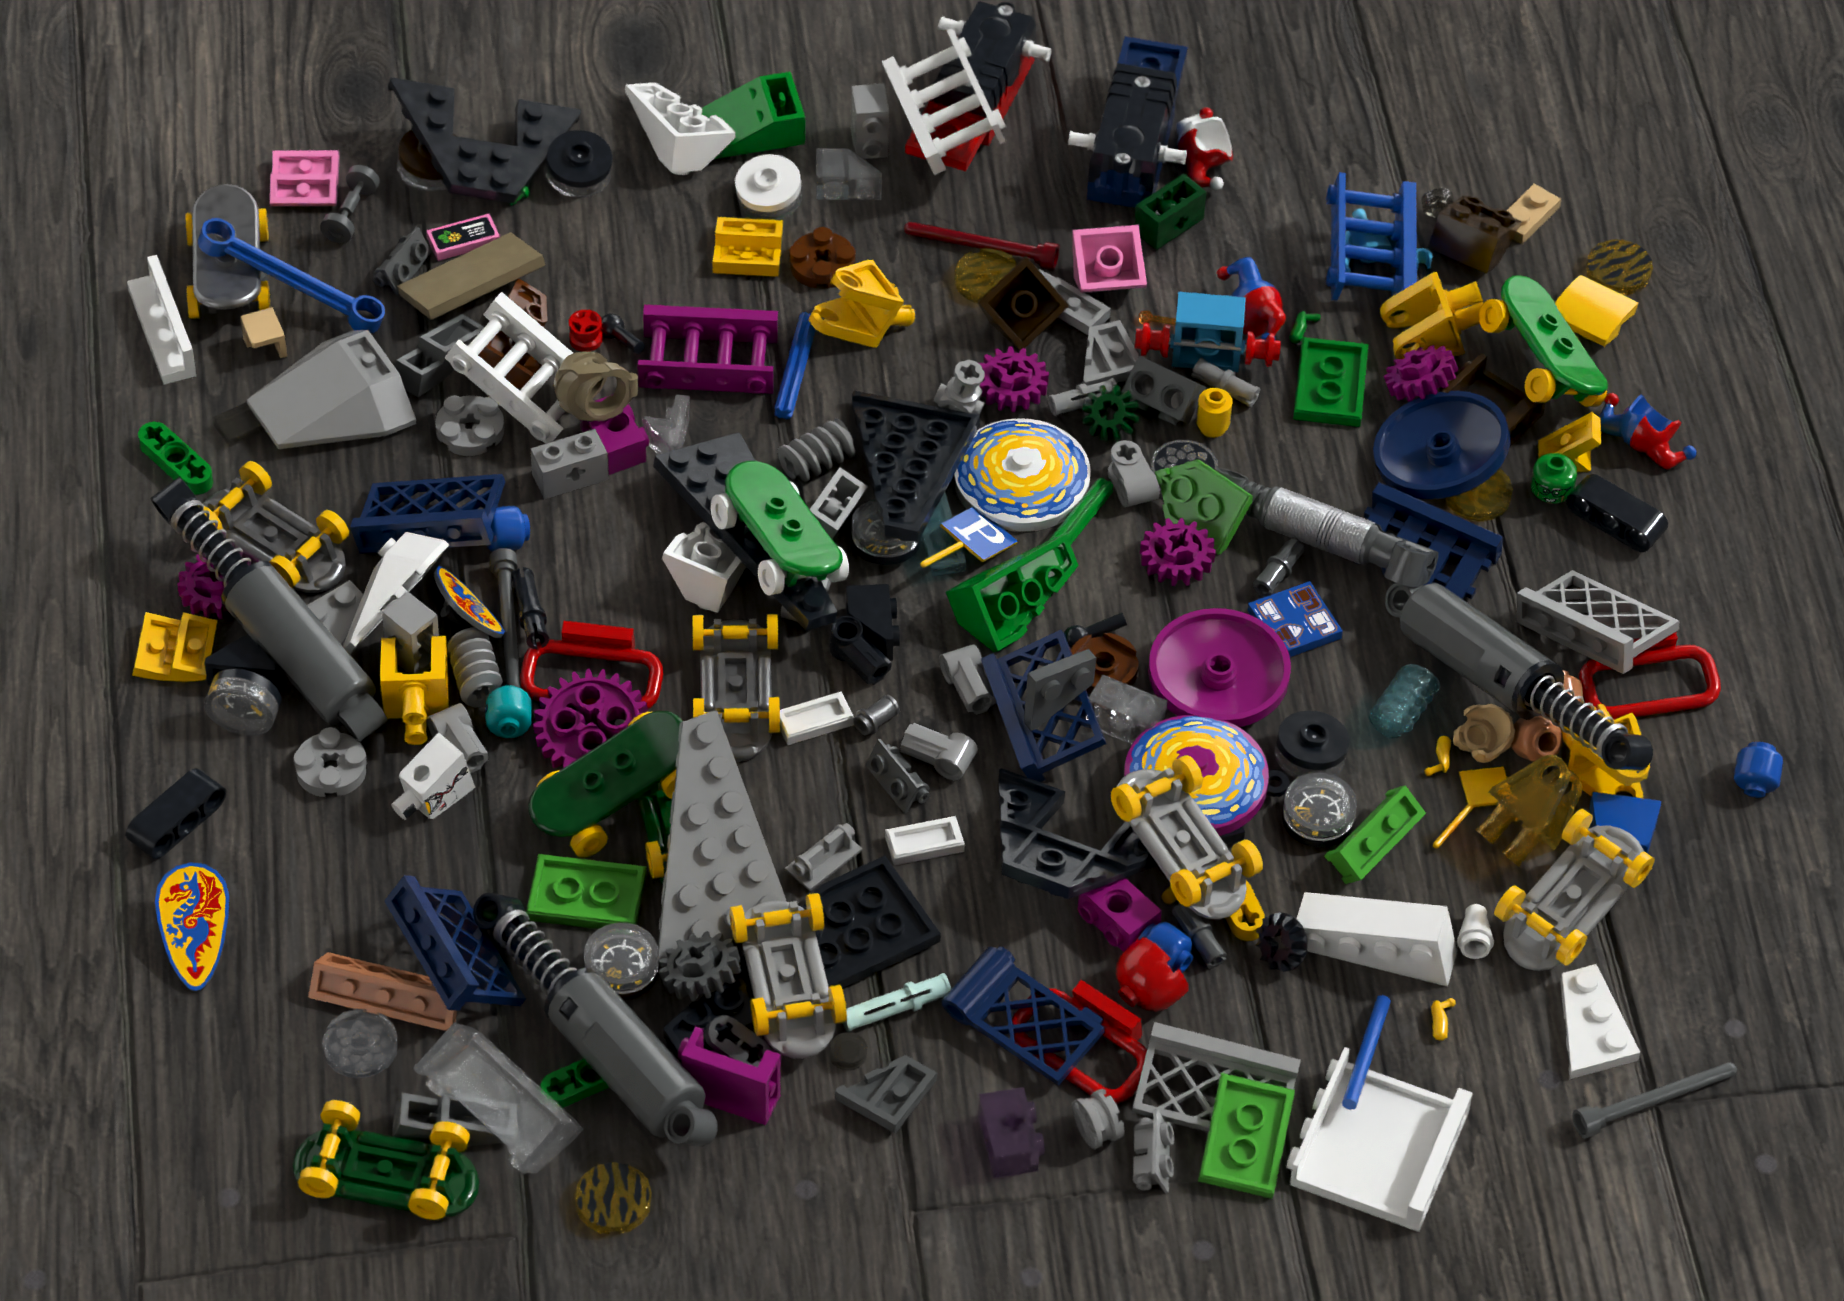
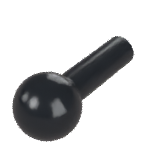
M609 313L601 318L603 337L616 338L636 354L643 352L645 344L625 329L624 321L619 315Z
M1121 612L1085 628L1080 625H1072L1064 631L1070 649H1072L1073 645L1084 636L1092 634V638L1100 637L1103 633H1110L1126 626L1127 622Z

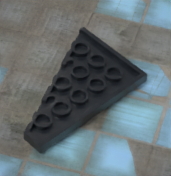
M853 391L852 408L884 536L918 543L980 427V415Z

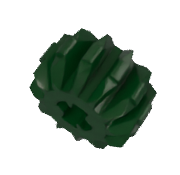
M1115 384L1111 389V393L1108 394L1105 385L1099 387L1101 396L1097 397L1092 392L1088 394L1093 405H1082V410L1089 413V415L1082 419L1084 425H1092L1089 430L1091 436L1094 437L1101 432V440L1108 442L1110 434L1113 433L1115 440L1119 442L1122 440L1121 430H1124L1129 435L1133 433L1128 422H1139V417L1132 413L1139 409V405L1134 401L1129 402L1132 397L1129 390L1120 395V387ZM1109 407H1113L1116 411L1112 420H1108L1105 416Z

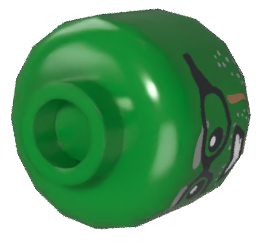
M1559 453L1542 455L1536 460L1532 470L1530 482L1533 494L1546 503L1558 504L1565 502L1567 496L1575 488L1577 479L1576 465L1570 458Z

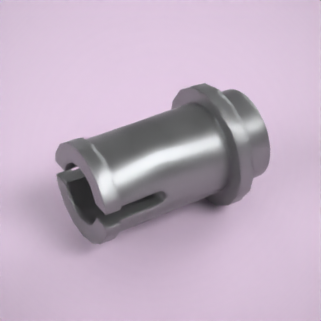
M885 695L869 708L858 710L853 722L861 734L873 735L878 731L880 725L893 716L898 715L900 708L892 696Z

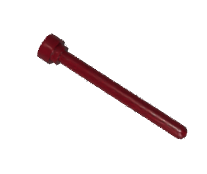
M907 222L904 225V231L908 235L1019 257L1026 256L1029 259H1034L1035 263L1040 264L1041 268L1055 270L1059 258L1060 245L1056 243L1045 242L1044 244L1032 246L915 222Z

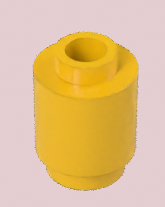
M1209 388L1204 390L1199 396L1196 423L1201 433L1207 437H1219L1230 426L1232 397L1227 391L1220 388Z

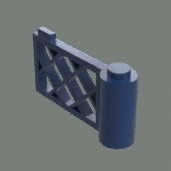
M988 947L942 999L941 1004L943 1008L956 1021L964 1025L973 1026L1059 1086L1104 1034L1105 1029L1101 1025L1103 1018L1087 1007L1080 1011L1014 965V956L1004 947ZM1017 982H1020L1030 989L1031 999L1009 1001L1008 992ZM1053 1005L1060 1010L1061 1019L1039 1021L1037 1007ZM1033 1007L1035 1022L1012 1025L1011 1010ZM1007 1011V1026L992 1027L984 1022L991 1012ZM1064 1013L1067 1014V1015H1068L1069 1017H1071V1018H1065ZM1083 1025L1091 1031L1084 1040L1068 1042L1066 1027ZM1062 1027L1063 1043L1042 1045L1040 1030ZM1036 1031L1038 1046L1022 1048L1015 1043L1014 1033ZM1005 1034H1010V1039ZM1069 1050H1075L1070 1056ZM1065 1051L1066 1061L1058 1071L1044 1063L1043 1054Z

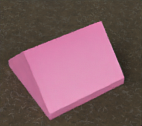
M1139 225L1073 230V274L1080 293L1147 287Z

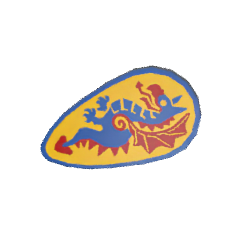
M438 566L434 571V578L441 594L445 598L440 612L441 617L460 627H465L469 622L482 632L495 638H501L505 630L490 610L455 575L446 568Z
M190 862L174 867L163 876L157 886L155 906L159 929L171 966L189 990L199 992L210 982L221 959L229 920L230 896L226 881L217 870L206 864Z

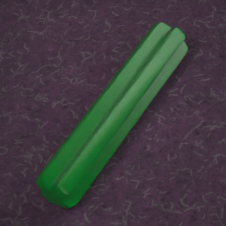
M1104 477L1098 478L1049 540L1062 534H1067L1069 542L1072 544L1113 493V483L1107 481Z

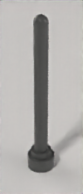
M501 548L491 552L489 564L490 571L498 579L501 622L505 630L503 645L507 685L521 688L512 574L518 569L517 554L511 549Z
M1728 1062L1601 1109L1590 1105L1581 1107L1572 1113L1575 1129L1584 1139L1599 1134L1607 1122L1733 1077L1737 1072L1735 1064Z

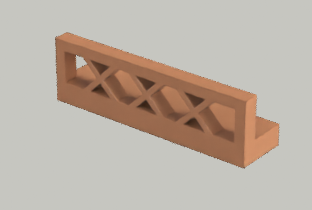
M329 952L314 962L308 998L451 1032L455 1027L457 1011L447 1009L428 976Z

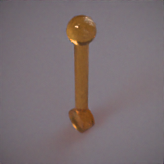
M1143 310L1139 313V322L1142 324L1144 322H1158L1175 325L1176 318L1152 315L1148 310Z

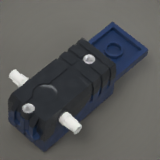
M1124 37L1098 131L1096 134L1090 132L1089 135L1070 131L1068 145L1086 147L1087 150H1093L1089 162L1087 200L1136 208V204L1156 192L1162 164L1165 161L1185 164L1187 151L1168 148V141L1174 121L1176 97L1187 58V46Z

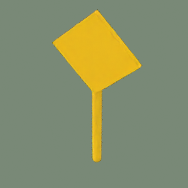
M1504 767L1459 771L1468 804L1433 843L1435 849L1442 845L1474 807L1514 803Z

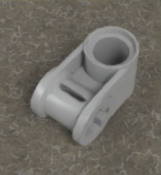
M1127 440L1115 443L1111 450L1112 462L1108 468V476L1117 491L1122 506L1126 508L1158 499L1160 495L1159 484L1154 472L1146 462L1141 448L1136 443Z

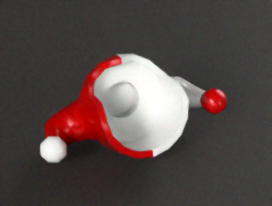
M1204 107L1198 114L1177 123V134L1179 136L1178 150L1187 151L1186 170L1187 176L1201 188L1211 187L1213 190H1220L1224 184L1222 178L1214 177L1211 179L1205 174L1210 168L1232 161L1233 152L1229 135L1222 119L1213 117L1212 110Z

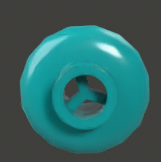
M505 685L489 693L486 699L485 719L486 726L490 732L503 738H515L528 731L532 723V703L527 692L516 686Z

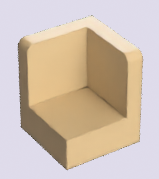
M273 307L240 316L243 339L247 348H257L274 343L280 358L287 357L285 335Z

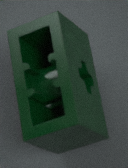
M1182 174L1136 204L1134 225H1139L1140 237L1157 250L1203 220L1206 191L1188 176Z

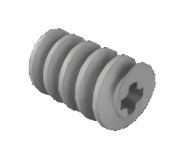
M835 418L834 421L824 423L823 427L813 429L812 433H805L800 439L790 441L789 446L783 445L779 447L778 458L789 478L794 480L798 475L802 481L806 482L810 480L808 469L817 476L821 474L820 463L825 469L829 470L832 468L831 457L836 463L840 464L844 462L842 451L851 458L855 456V449L847 427L840 419Z
M476 627L459 631L452 636L447 644V653L461 699L466 705L474 708L486 706V699L489 693L501 687L503 682L499 674L498 665L495 662V655L492 652L493 648L489 641V635Z

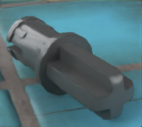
M1297 538L1287 540L1276 555L1268 558L1266 568L1253 582V587L1257 593L1264 597L1272 595L1279 583L1292 574L1291 568L1302 555L1305 548Z
M1180 903L1172 909V913L1187 936L1190 937L1192 945L1202 957L1207 968L1212 969L1222 964L1228 955L1212 934V926L1208 923L1205 924L1202 918L1188 907Z

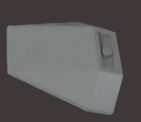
M353 330L322 342L247 399L248 406L278 449L387 436L416 424V418L401 376L369 330Z

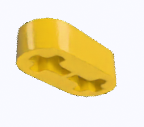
M1246 880L1247 890L1242 905L1238 911L1225 919L1235 937L1243 941H1254L1259 938L1255 930L1262 926V919L1265 918V915L1251 885ZM1243 914H1245L1249 923H1254V926H1249L1246 922H1242Z

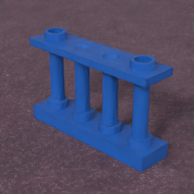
M1339 172L1334 185H1329L1326 197L1327 204H1331V266H1329L1326 276V285L1331 287V300L1338 301L1344 285L1391 291L1392 295H1396L1417 282L1416 183L1403 181L1399 192L1394 193L1393 196L1346 190V173ZM1346 203L1390 209L1391 213H1395V220L1393 223L1345 217ZM1345 230L1391 236V240H1395V247L1392 251L1345 244ZM1345 258L1389 263L1391 267L1395 268V275L1393 278L1345 272Z

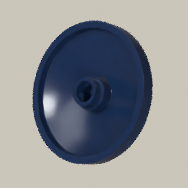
M1465 391L1438 392L1435 395L1428 394L1422 400L1420 397L1414 399L1391 414L1382 424L1376 435L1373 455L1378 472L1389 487L1414 498H1447L1462 494L1479 486L1496 473L1507 457L1510 448V432L1503 412L1491 400Z

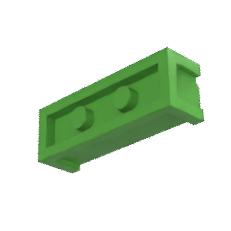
M1406 785L1388 790L1385 793L1387 797L1335 850L1329 851L1324 855L1328 862L1331 861L1338 872L1342 874L1341 880L1344 884L1362 880L1426 814Z

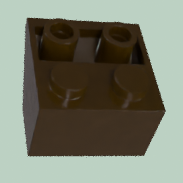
M1462 196L1439 213L1428 248L1484 273H1488L1501 261L1520 227L1521 220L1512 217L1513 215L1507 210L1493 209L1484 205L1483 201L1477 197Z

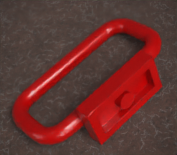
M564 620L561 632L562 640L549 639L548 644L541 648L540 641L536 642L538 649L529 647L523 658L520 685L522 690L528 693L531 700L539 702L540 697L550 699L548 689L539 688L534 684L537 660L545 653L646 665L649 668V678L646 693L641 697V701H646L647 709L649 710L657 702L660 695L663 666L659 658L652 652L635 649L634 628ZM590 698L585 700L583 703L586 705L595 704L598 700Z
M1677 633L1671 634L1633 658V666L1687 658L1694 659L1702 667L1707 684L1706 691L1700 694L1617 706L1604 705L1606 710L1615 720L1629 713H1633L1635 717L1711 705L1718 698L1721 691L1720 678L1711 654L1704 648L1696 645L1676 646L1678 640ZM1633 638V643L1641 638ZM1593 659L1587 661L1582 666L1579 672V680L1583 687L1584 702L1592 703L1597 708L1602 703L1599 701L1596 693L1593 675L1598 671L1611 670L1612 668Z
M1082 980L1072 990L1073 997L1055 988H1048L1080 1011L1087 1007L1102 1017L1103 1023L1101 1025L1105 1029L1102 1036L1133 1055L1137 1060V1066L1134 1071L1116 1089L1104 1087L1076 1067L1065 1079L1090 1096L1093 1092L1104 1089L1106 1090L1104 1096L1111 1095L1116 1104L1128 1100L1138 1089L1147 1048L1138 1041L1142 1037L1141 1019ZM1033 1007L1018 1009L1012 1017V1025L1027 1023L1033 1015ZM1025 1032L1014 1033V1041L1020 1047L1038 1046L1037 1042L1027 1036ZM1054 1053L1043 1054L1044 1063L1055 1071H1058L1065 1063L1064 1059Z

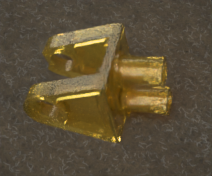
M1556 755L1543 756L1491 788L1489 793L1497 800L1495 803L1497 807L1475 830L1494 845L1495 841L1513 821L1523 823L1521 825L1523 829L1505 850H1502V853L1520 867L1521 863L1539 843L1542 845L1546 843L1553 850L1559 845L1562 839V832L1571 819L1582 794V782L1576 773L1568 769V766L1561 758ZM1552 765L1559 767L1542 777L1547 767ZM1570 779H1571V780H1572V788H1571L1570 792H1568L1567 794L1563 795L1564 792H1565V790H1566V788H1567V785H1568V783H1569V781H1570Z

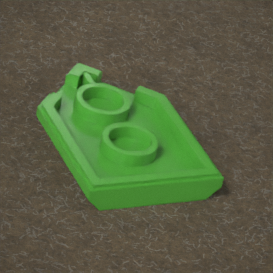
M1194 460L1155 471L1164 501L1162 507L1165 519L1169 518L1173 524H1178V520L1184 518V525L1188 526L1194 521L1197 522L1198 531L1206 528L1208 530L1207 538H1214L1216 554L1220 555L1226 550L1252 503L1253 495L1201 460Z

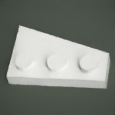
M1597 964L1562 973L1560 982L1563 1014L1567 1031L1566 1046L1570 1063L1569 1078L1573 1079L1638 1061L1640 1050Z

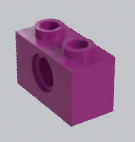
M606 396V397H604V398H601V399H598V400H595V401H596V402H601V401H603L604 399H606L608 396ZM629 404L623 408L621 414L604 421L580 420L583 432L595 429L608 454V475L646 462V447L649 446V439L644 428H638L636 425L635 417Z
M1126 878L1080 894L1078 898V911L1081 917L1087 923H1093L1112 946H1118L1123 952L1140 937L1147 926L1152 923L1156 925L1161 923L1162 910Z

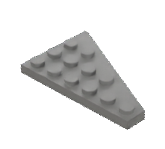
M717 710L681 722L679 727V750L675 765L677 770L670 813L671 827L667 842V866L662 890V914L659 919L658 929L660 933L656 961L659 966H661L660 959L668 958L666 949L678 948L676 941L680 939L685 942L689 940L690 934L694 933L696 938H702L704 932L709 931L711 938L718 933H722L724 940L734 939L729 914L731 906L742 905L745 914L749 909L767 901L787 902Z

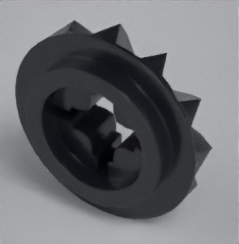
M1283 912L1274 913L1263 918L1262 926L1255 930L1259 935V941L1255 946L1259 947L1262 952L1260 960L1267 961L1272 970L1286 972L1297 968L1304 961L1308 948L1307 936L1302 924L1294 916ZM1281 936V942L1287 948L1278 949L1279 944L1274 941L1273 937Z

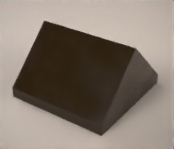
M1026 256L977 302L989 323L1019 350L1026 348L1070 306Z

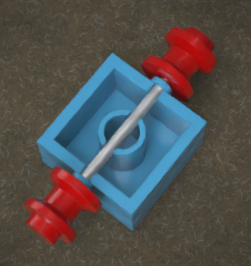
M1178 292L1175 334H1171V338H1169L1170 324H1165L1162 330H1151L1149 323L1144 322L1143 329L1136 328L1135 349H1141V356H1146L1149 350H1158L1162 358H1168V347L1170 345V348H1173L1172 367L1194 368L1200 358H1204L1207 362L1225 371L1230 369L1234 372H1239L1240 355L1244 354V351H1246L1245 365H1250L1253 359H1263L1267 367H1272L1273 360L1279 361L1281 341L1274 340L1275 333H1269L1266 339H1256L1254 333L1248 331L1245 344V340H1242L1246 297Z

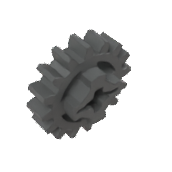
M705 931L702 938H696V935L693 933L690 934L689 940L685 942L680 939L677 940L678 948H667L666 954L668 958L660 959L662 969L659 970V973L668 993L676 992L678 999H682L689 994L691 1001H695L699 994H704L706 999L711 996V992L715 990L722 993L724 991L723 984H733L735 982L733 974L740 973L741 971L739 966L741 959L732 939L724 940L722 933H718L711 938L709 931Z

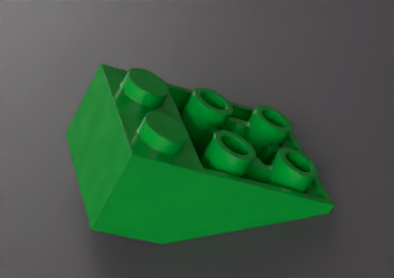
M791 71L759 76L702 107V115L709 119L714 115L723 119L735 132V139L714 159L805 144V114Z

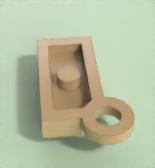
M1533 184L1507 209L1513 215L1512 217L1521 220L1520 227L1513 239L1523 244L1560 208L1561 199L1540 186Z

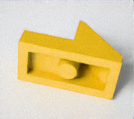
M1590 412L1538 440L1539 458L1545 454L1559 453L1567 456L1574 462L1577 472H1590L1591 450L1601 445V419L1593 412Z

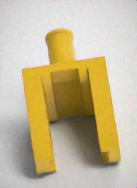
M866 260L839 268L830 280V284L835 285L841 290L839 292L841 298L816 305L809 316V322L820 333L869 347H877L891 325L911 326L915 320V311L911 309V305H903L904 301L899 295L898 288L894 287L895 284L888 281L873 260Z
M1434 272L1386 300L1380 307V314L1387 327L1402 328L1412 326L1397 335L1393 340V352L1396 359L1405 358L1404 353L1412 350L1416 351L1419 347L1422 350H1427L1431 345H1434L1436 350L1441 346H1445L1446 351L1451 350L1453 356L1465 354L1459 335L1462 334V330L1480 325L1479 312L1483 299L1476 281L1447 291V289L1443 290L1438 273ZM1405 310L1400 315L1391 316L1396 311ZM1416 342V344L1410 348H1402L1404 345Z
M431 636V671L424 672L423 674L398 673L396 637L381 638L380 684L383 710L388 719L403 718L405 723V742L408 744L420 745L427 741V717L449 708L446 636Z
M1603 704L1597 706L1598 709L1603 711L1604 718L1611 717ZM1633 713L1614 720V724H1623L1629 734L1641 735ZM1561 729L1563 741L1570 750L1566 776L1572 783L1591 797L1592 792L1615 795L1617 792L1626 791L1632 794L1633 797L1643 798L1640 782L1647 779L1650 764L1639 773L1637 771L1609 768L1604 763V760L1593 753L1590 748L1583 746L1580 741L1573 739L1570 734L1563 732Z

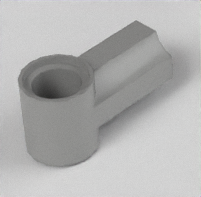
M973 644L941 654L939 660L946 682L949 685L954 684L967 711L974 712L977 715L988 711L996 703V699L984 673L979 649Z
M456 704L427 717V725L432 737L440 733L459 749L465 757L470 773L481 769L482 765L488 761V752L473 731L471 718L463 704Z
M916 723L908 726L901 743L902 753L934 765V768L941 776L953 781L962 778L978 751L976 743L965 734L952 733L950 736H946Z

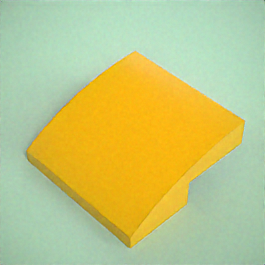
M718 217L712 273L778 277L783 220Z
M1582 275L1577 277L1555 302L1573 332L1604 347L1618 336L1621 325L1635 314L1638 302Z
M146 612L142 623L132 676L179 682L206 680L204 663L205 659L212 653L218 620L183 612L181 620Z

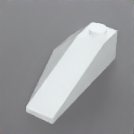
M704 522L696 525L695 531L688 535L684 532L677 535L662 556L665 565L685 600L697 604L702 609L711 610L716 613L719 612L729 598L746 568L742 561Z

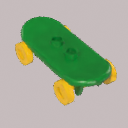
M1515 275L1508 278L1501 288V298L1503 300H1486L1480 308L1479 322L1484 331L1491 333H1500L1504 329L1512 330L1516 326L1538 361L1548 368H1535L1528 373L1525 380V393L1528 399L1532 402L1545 403L1550 399L1557 400L1560 396L1566 394L1574 395V399L1583 406L1597 407L1601 405L1607 394L1608 382L1557 308L1552 297L1545 288L1529 277Z

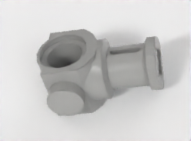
M972 360L960 361L954 370L955 377H952L947 385L941 383L933 402L937 403L938 407L980 415L985 404L980 401L982 389L979 385L983 382L985 375L981 365ZM970 370L973 371V372H972V375H971V378L968 377V374H969V371H970Z

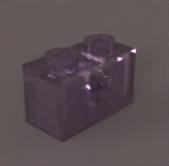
M1024 1087L979 1094L978 1117L993 1178L1038 1171L1039 1156L1045 1155L1044 1140L1041 1132L1035 1133L1033 1124L1037 1123L1036 1109L1033 1101L1027 1102Z

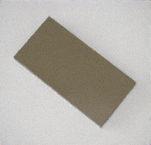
M510 232L398 285L397 288L399 295L433 320L545 266L542 254Z

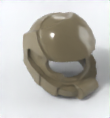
M589 351L576 352L568 355L561 363L555 375L554 391L559 401V406L566 412L574 415L578 420L604 421L621 414L623 408L629 404L632 397L638 395V376L635 373H629L617 363L607 362V359L600 353ZM607 377H616L617 388L614 394L601 402L594 401L593 398L601 391Z

